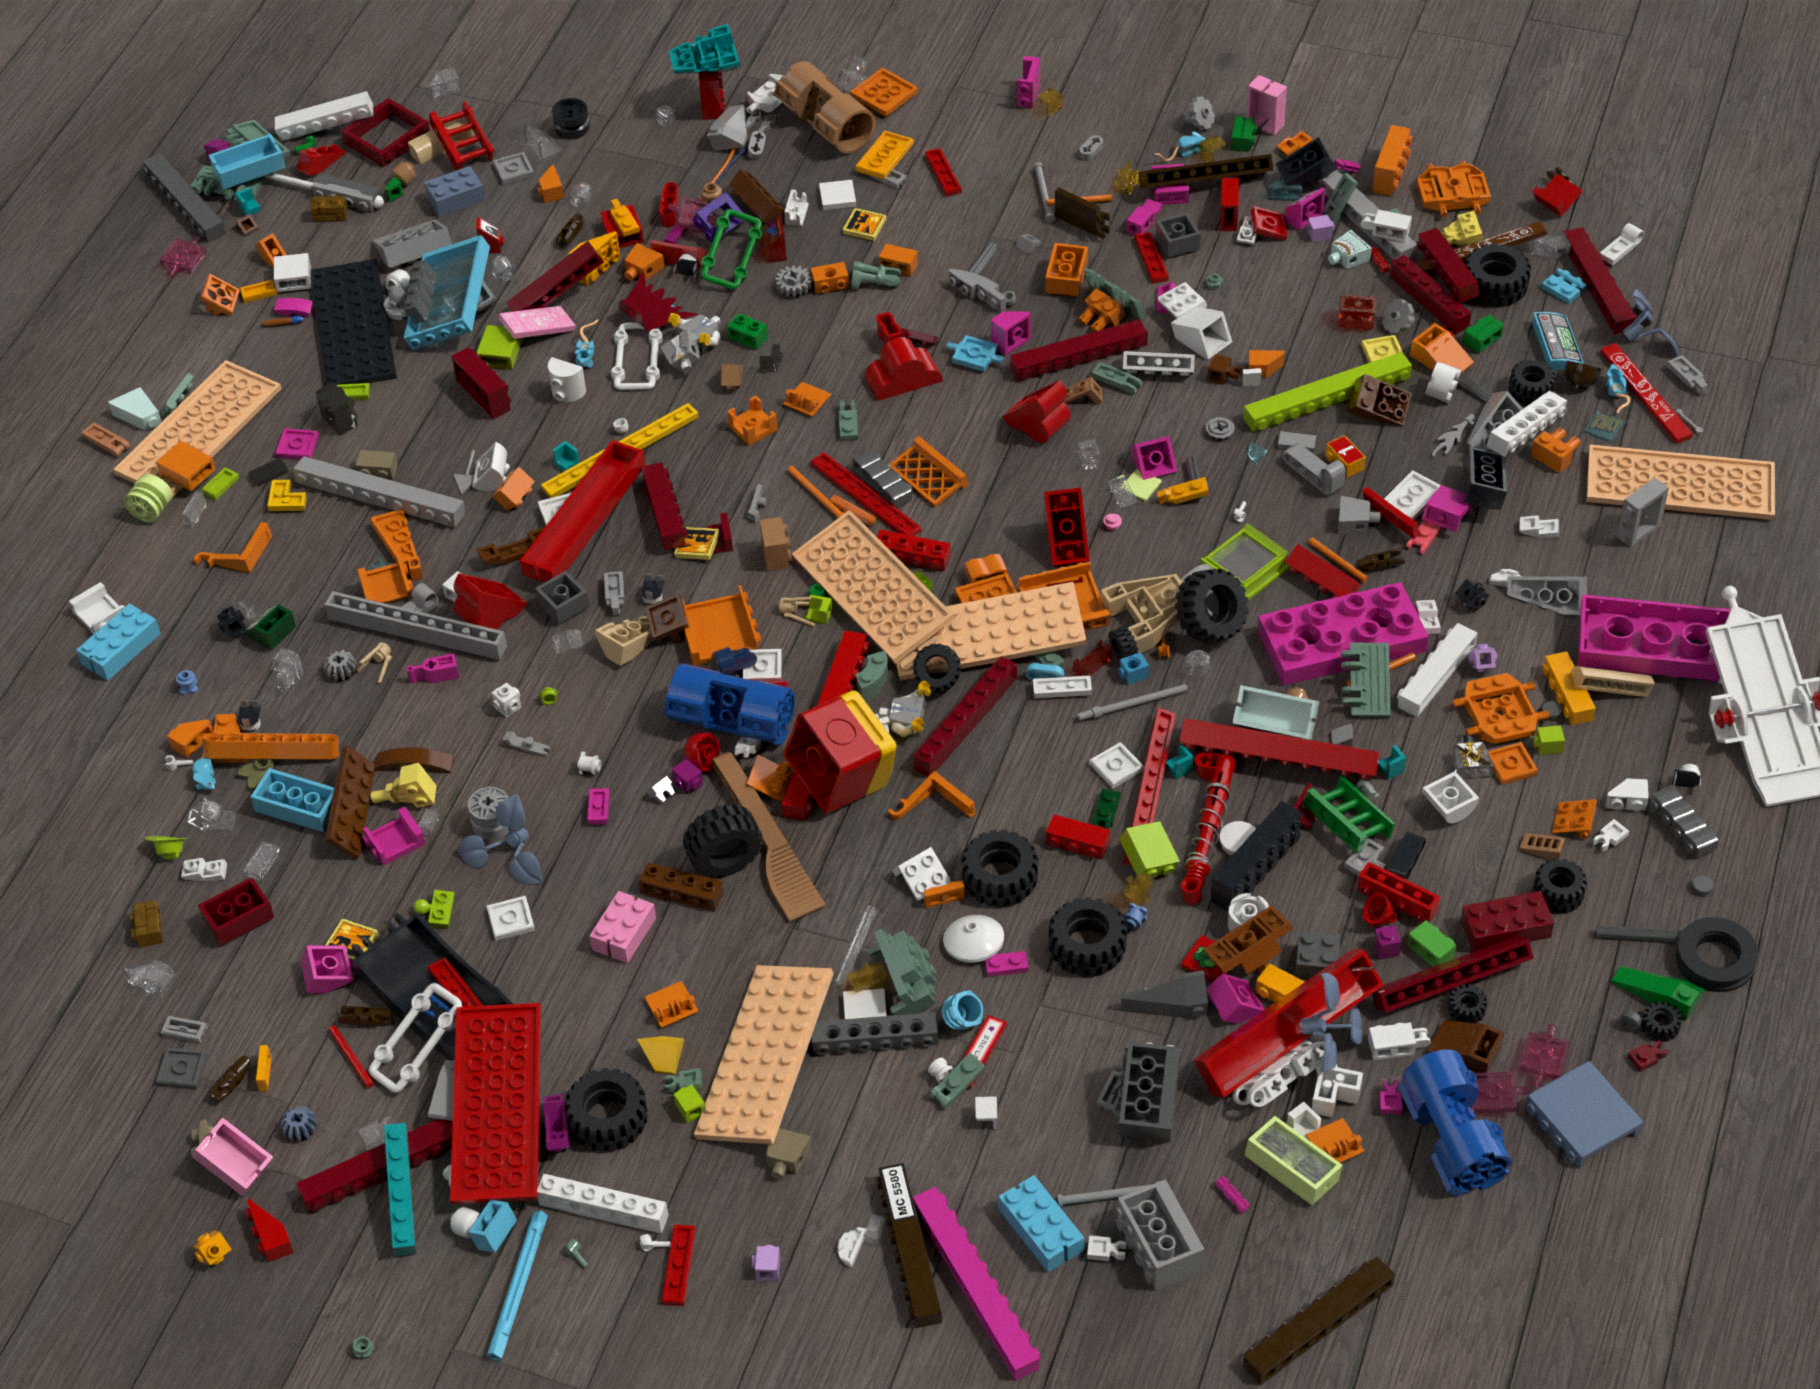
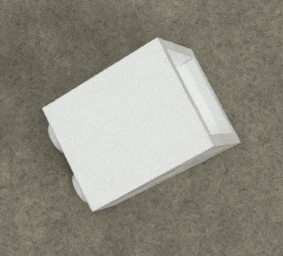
M1198 307L1171 322L1175 338L1205 359H1210L1232 343L1222 311Z

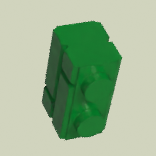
M1235 117L1231 137V150L1249 152L1251 145H1255L1257 125H1255L1253 117Z
M1487 315L1483 319L1480 318L1474 326L1466 328L1463 342L1475 352L1480 353L1503 336L1504 325L1499 320H1495L1491 315Z

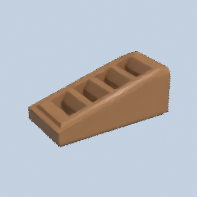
M1525 833L1519 850L1550 860H1554V858L1560 859L1565 839ZM1528 841H1532L1531 846L1527 845Z

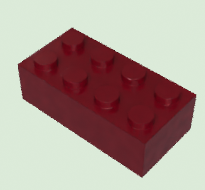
M467 347L451 356L456 382L493 420L511 411V399L508 395L507 390H509L507 383L499 378L496 371L490 369L486 361L483 362L476 351L474 352L470 347Z
M1541 891L1462 906L1460 921L1472 952L1516 936L1527 938L1529 942L1552 937L1554 921Z

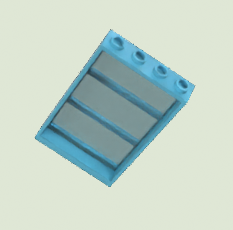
M482 235L423 254L422 260L426 259L437 274V280L434 284L435 290L431 296L432 303L429 307L427 320L415 324L408 317L404 340L412 350L472 332L490 249Z

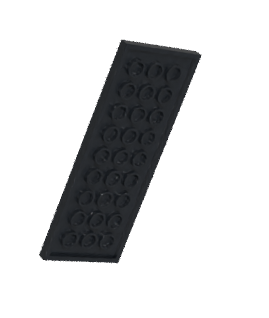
M377 259L310 270L327 390H334V385L374 383L397 379Z

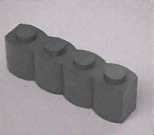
M426 259L413 264L412 275L406 292L407 298L403 305V309L415 324L427 320L429 307L432 303L431 296L434 293V284L437 280V274Z
M868 449L852 458V466L856 473L863 477L869 486L873 487L880 496L897 508L912 499L913 489L911 485L903 481L900 474L894 472L889 463L884 462L877 452Z
M1670 785L1651 794L1650 808L1661 816L1665 826L1673 830L1674 837L1685 844V849L1689 854L1697 859L1717 849L1719 840L1714 832L1706 826L1703 819L1694 812L1691 805L1683 799L1680 792L1674 786Z

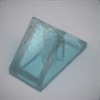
M1282 177L1269 184L1268 200L1297 201L1302 197V186L1300 184L1287 186Z

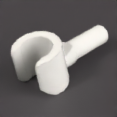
M1245 501L1242 502L1239 509H1235L1234 520L1243 522L1246 513L1243 512L1246 506Z
M171 755L165 757L167 762L165 765L170 771L177 769L181 765L194 764L193 760H175Z
M648 1234L640 1237V1246L645 1252L652 1250L654 1247L671 1246V1242L652 1241L651 1236Z

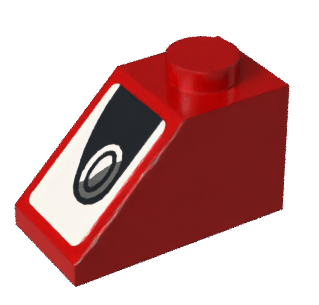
M477 218V235H482L490 246L488 254L501 253V246H504V237L500 236L499 229L482 218Z

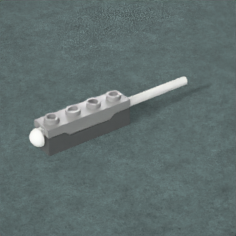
M275 173L265 175L269 179L312 189L314 197L346 196L348 207L371 213L384 204L380 188L322 173L314 183Z

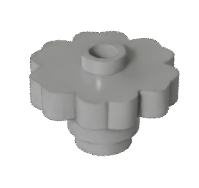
M1203 96L1193 98L1192 103L1189 104L1188 111L1185 112L1186 122L1199 127L1201 131L1210 129L1211 124L1214 123L1215 115L1212 112V105L1209 100H1205Z
M1394 299L1391 305L1388 304L1383 312L1385 317L1382 321L1384 329L1394 335L1403 334L1405 329L1408 330L1415 321L1412 305L1403 299Z

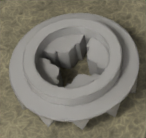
M1213 418L1206 424V433L1209 434L1210 438L1215 437L1216 440L1218 438L1224 440L1226 437L1230 438L1234 434L1235 426L1227 418Z

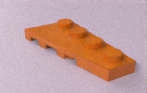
M403 510L392 511L371 517L370 524L396 563L397 559L401 558L402 564L406 563L408 567V557L417 555L411 540L405 512Z

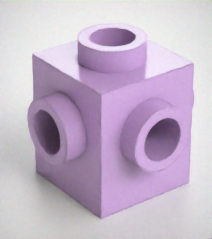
M1477 644L1476 648H1470L1471 653L1468 654V662L1472 665V668L1478 669V672L1489 671V668L1496 667L1497 653L1494 648L1488 647V644ZM1479 654H1483V656H1484L1481 661H1480V655H1479Z

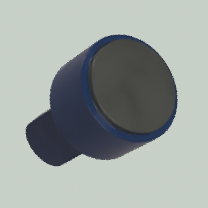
M729 647L714 651L711 655L715 671L730 676L737 674L738 670L755 665L758 660L756 654L750 652L748 648L731 651Z

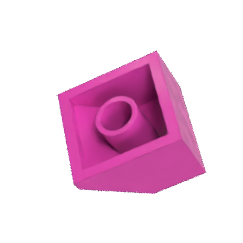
M1320 188L1309 192L1285 208V221L1296 229L1301 230L1308 225V218L1322 216L1325 189Z
M1003 311L991 319V342L998 344V351L1005 356L1031 339V313Z
M1169 436L1130 445L1133 462L1143 480L1177 472Z
M306 946L300 961L307 993H328L353 981L346 946Z
M1222 973L1206 989L1210 995V1001L1217 1007L1220 1018L1225 1022L1238 1024L1254 1018L1265 1010L1248 980Z

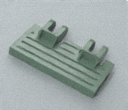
M251 120L235 124L233 128L226 129L228 136L225 137L224 141L229 142L230 147H234L270 133L258 122ZM274 138L283 153V158L290 157V151Z
M204 165L190 186L197 194L204 190L205 196H210L214 190L215 194L225 195L226 200H230L235 193L249 187L252 189L255 198L265 180L264 176L223 189L212 171V167Z
M1086 267L1083 269L1091 290L1097 288L1119 302L1124 311L1142 321L1145 314L1141 301L1131 296L1126 290L1120 289L1118 285L1115 286L1107 281L1102 275L1096 274L1093 269Z
M1350 643V650L1342 651L1341 656L1342 658H1358L1359 661H1346L1341 663L1342 669L1359 671L1350 672L1351 686L1343 687L1342 693L1359 694V698L1342 699V704L1360 706L1351 707V716H1360V718H1390L1389 643Z

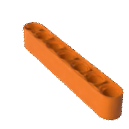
M209 733L203 736L204 756L207 758L335 759L339 756V738L334 734Z

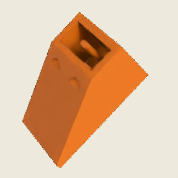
M1436 323L1412 340L1410 356L1434 370L1437 362L1460 369L1462 370L1461 373H1463L1474 364V361L1453 336Z

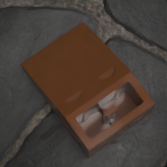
M1364 374L1355 380L1347 412L1365 419L1404 426L1412 393Z
M1444 1020L1427 1053L1439 1050L1457 1051L1461 1055L1468 1071L1471 1070L1473 1073L1486 1078L1502 1048L1505 1032L1486 1024Z

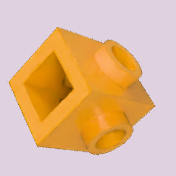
M215 1230L210 1234L205 1233L196 1240L197 1243L193 1245L196 1250L194 1255L201 1264L204 1262L207 1265H217L224 1259V1255L232 1250L222 1234Z

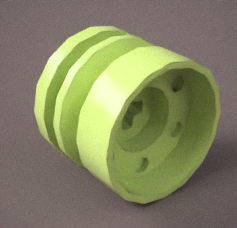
M143 474L124 497L123 502L126 509L137 519L144 522H154L171 501L173 493L168 484L155 475Z

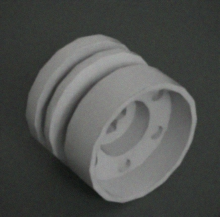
M496 787L481 788L469 798L467 805L473 831L483 839H499L509 832L508 827L501 826L496 818L497 806L502 801L508 799V795L503 790Z

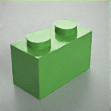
M1424 921L1409 933L1407 946L1432 967L1454 958L1456 944L1428 921Z

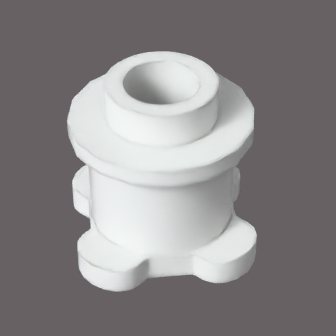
M581 752L577 764L579 774L583 775L584 771L595 775L597 771H600L601 760H599L598 756L590 757L586 756V752Z

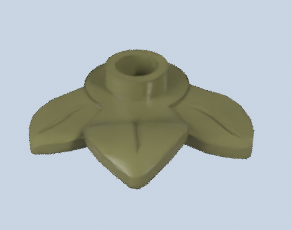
M256 759L255 763L245 764L239 770L238 776L247 777L249 789H256L268 769H273V761L271 759Z

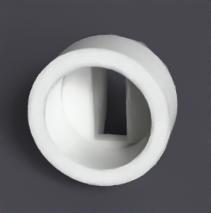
M620 418L613 423L617 433L624 434L627 432L628 423L626 419Z

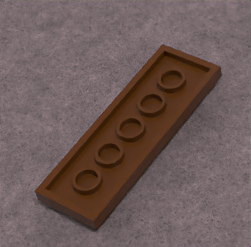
M347 745L341 750L325 841L351 859L356 860L360 858L362 836L364 835L363 828L366 823L375 764Z

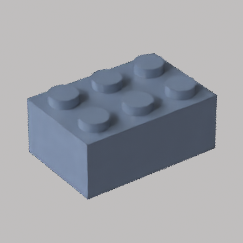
M471 166L424 182L427 198L439 217L485 201L483 185Z

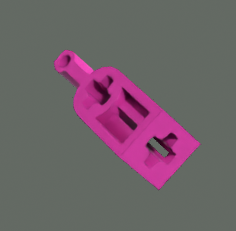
M1147 199L1144 205L1138 206L1127 219L1126 232L1134 235L1145 233L1154 222L1157 213L1162 210L1163 204Z
M454 654L429 658L423 662V665L406 667L409 683L412 684L421 680L437 683L459 678Z

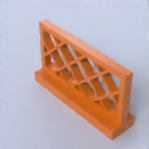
M919 436L913 440L914 445L889 464L894 472L900 474L903 481L909 483L912 489L935 508L960 487L965 489L968 486L966 474ZM913 452L919 454V458L909 459V456ZM918 463V468L908 469V464ZM921 463H930V468H921ZM898 464H905V469H897L895 467ZM941 472L942 478H932L933 473ZM917 473V479H909L907 476L908 474ZM920 473H930L929 478H920ZM942 482L941 488H932V483ZM945 482L954 483L952 487L944 488ZM919 483H929V488L921 489L919 488ZM931 493H941V496L934 500L931 497Z

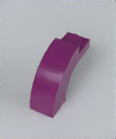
M564 1094L543 1097L547 1150L562 1151L565 1148H570Z

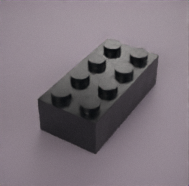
M1470 447L1463 465L1464 501L1470 505H1480L1491 510H1501L1507 494L1506 459L1499 453Z

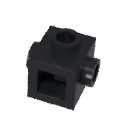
M1466 579L1455 592L1462 600V605L1468 609L1474 608L1479 610L1486 604L1490 596L1485 591L1486 587L1483 584Z
M233 606L223 609L217 615L220 621L217 625L223 633L227 632L231 638L247 629L243 621L246 618L240 609L236 611Z

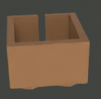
M782 517L760 520L761 541L767 572L789 569V561L792 560L791 551L787 550V548H791L790 539L785 536L788 535L787 525L783 524Z

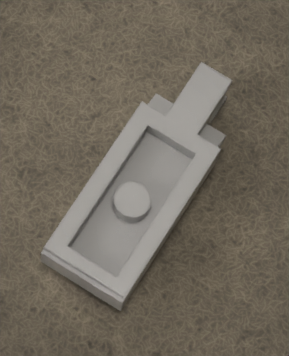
M1683 355L1667 361V367L1688 387L1694 388L1700 395L1707 392L1708 385L1705 383L1704 375Z
M623 572L604 573L607 607H612L613 616H619L620 606H623L625 602Z

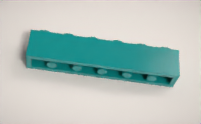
M406 1123L384 1125L394 1257L416 1254L407 1127Z

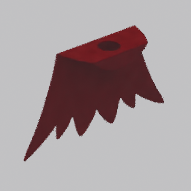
M643 271L627 299L620 300L619 309L648 332L671 323L668 322L671 313L679 315L681 319L699 315L691 312H678L683 308L682 306L671 307L677 298L662 299L664 288L652 292L653 283L646 287V278Z

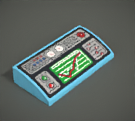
M1534 312L1532 324L1547 365L1552 367L1551 370L1565 369L1566 360L1584 364L1567 316L1553 312Z

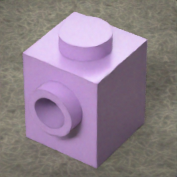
M1328 215L1308 218L1307 232L1312 242L1332 239V231L1335 230V227Z
M772 1245L757 1246V1253L752 1256V1268H755L756 1281H778L780 1268L779 1247Z

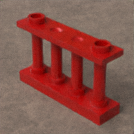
M466 101L462 102V111L442 118L438 117L436 111L429 113V124L456 171L463 169L465 161L485 154L489 161L493 160L494 147L492 144H489L474 117L471 106H468ZM463 117L468 121V124L450 130L444 127L445 123ZM471 129L475 134L473 137L456 143L451 140V136ZM479 142L482 146V149L464 155L458 152L459 148Z

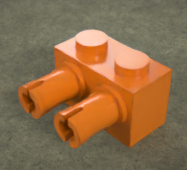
M1095 288L1085 300L1087 309L1078 320L1087 326L1095 315L1099 316L1091 326V329L1096 332L1102 330L1108 323L1117 326L1126 313L1119 302Z
M1560 427L1552 434L1544 431L1533 440L1531 456L1561 473L1571 464L1573 450L1581 445V441L1579 438L1576 439V436L1571 437L1566 443L1560 441L1566 437V431Z

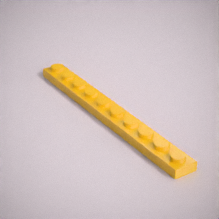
M687 403L618 442L642 450L699 418V413ZM604 450L541 484L542 490L550 498H553L577 486Z

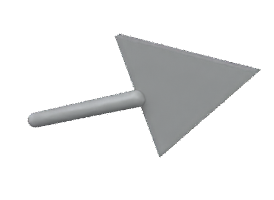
M474 450L471 451L465 475L454 474L461 496L473 485L474 475H469L475 454Z

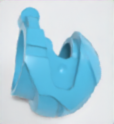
M972 991L958 992L945 1000L942 1007V1017L945 1023L954 1030L972 1028L982 1023L983 1005Z

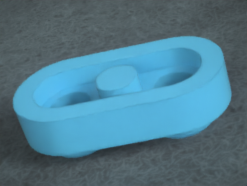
M1039 663L1030 664L1026 669V677L1031 681L1040 678L1064 677L1065 673L1057 665Z

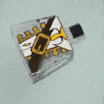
M1471 736L1462 737L1461 743L1455 745L1454 772L1463 780L1491 778L1493 763L1484 743L1473 742Z

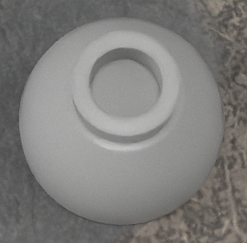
M390 286L388 292L389 304L398 309L399 306L404 305L407 298L406 291L397 286Z

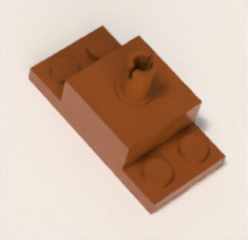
M1271 905L1203 950L1224 974L1234 969L1237 965L1247 975L1255 969L1258 973H1262L1264 971L1262 966L1266 968L1268 966L1267 961L1282 952L1276 940L1293 928L1290 922Z

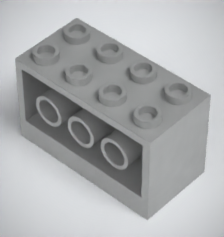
M1166 1179L1118 1198V1207L1116 1208L1117 1219H1115L1119 1231L1124 1232L1128 1248L1133 1249L1137 1265L1143 1267L1145 1271L1144 1277L1148 1284H1152L1155 1291L1203 1272L1205 1249Z

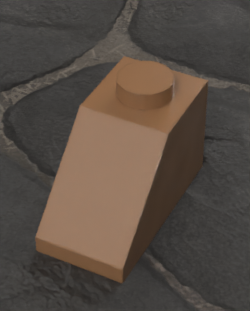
M722 364L721 386H726V389H736V386H741L743 365Z

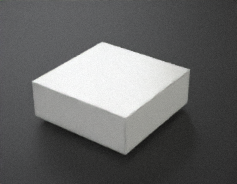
M1261 368L1243 370V387L1259 386L1261 384Z

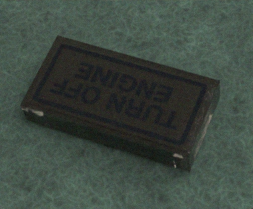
M279 457L249 471L248 475L256 487L288 473L289 470Z

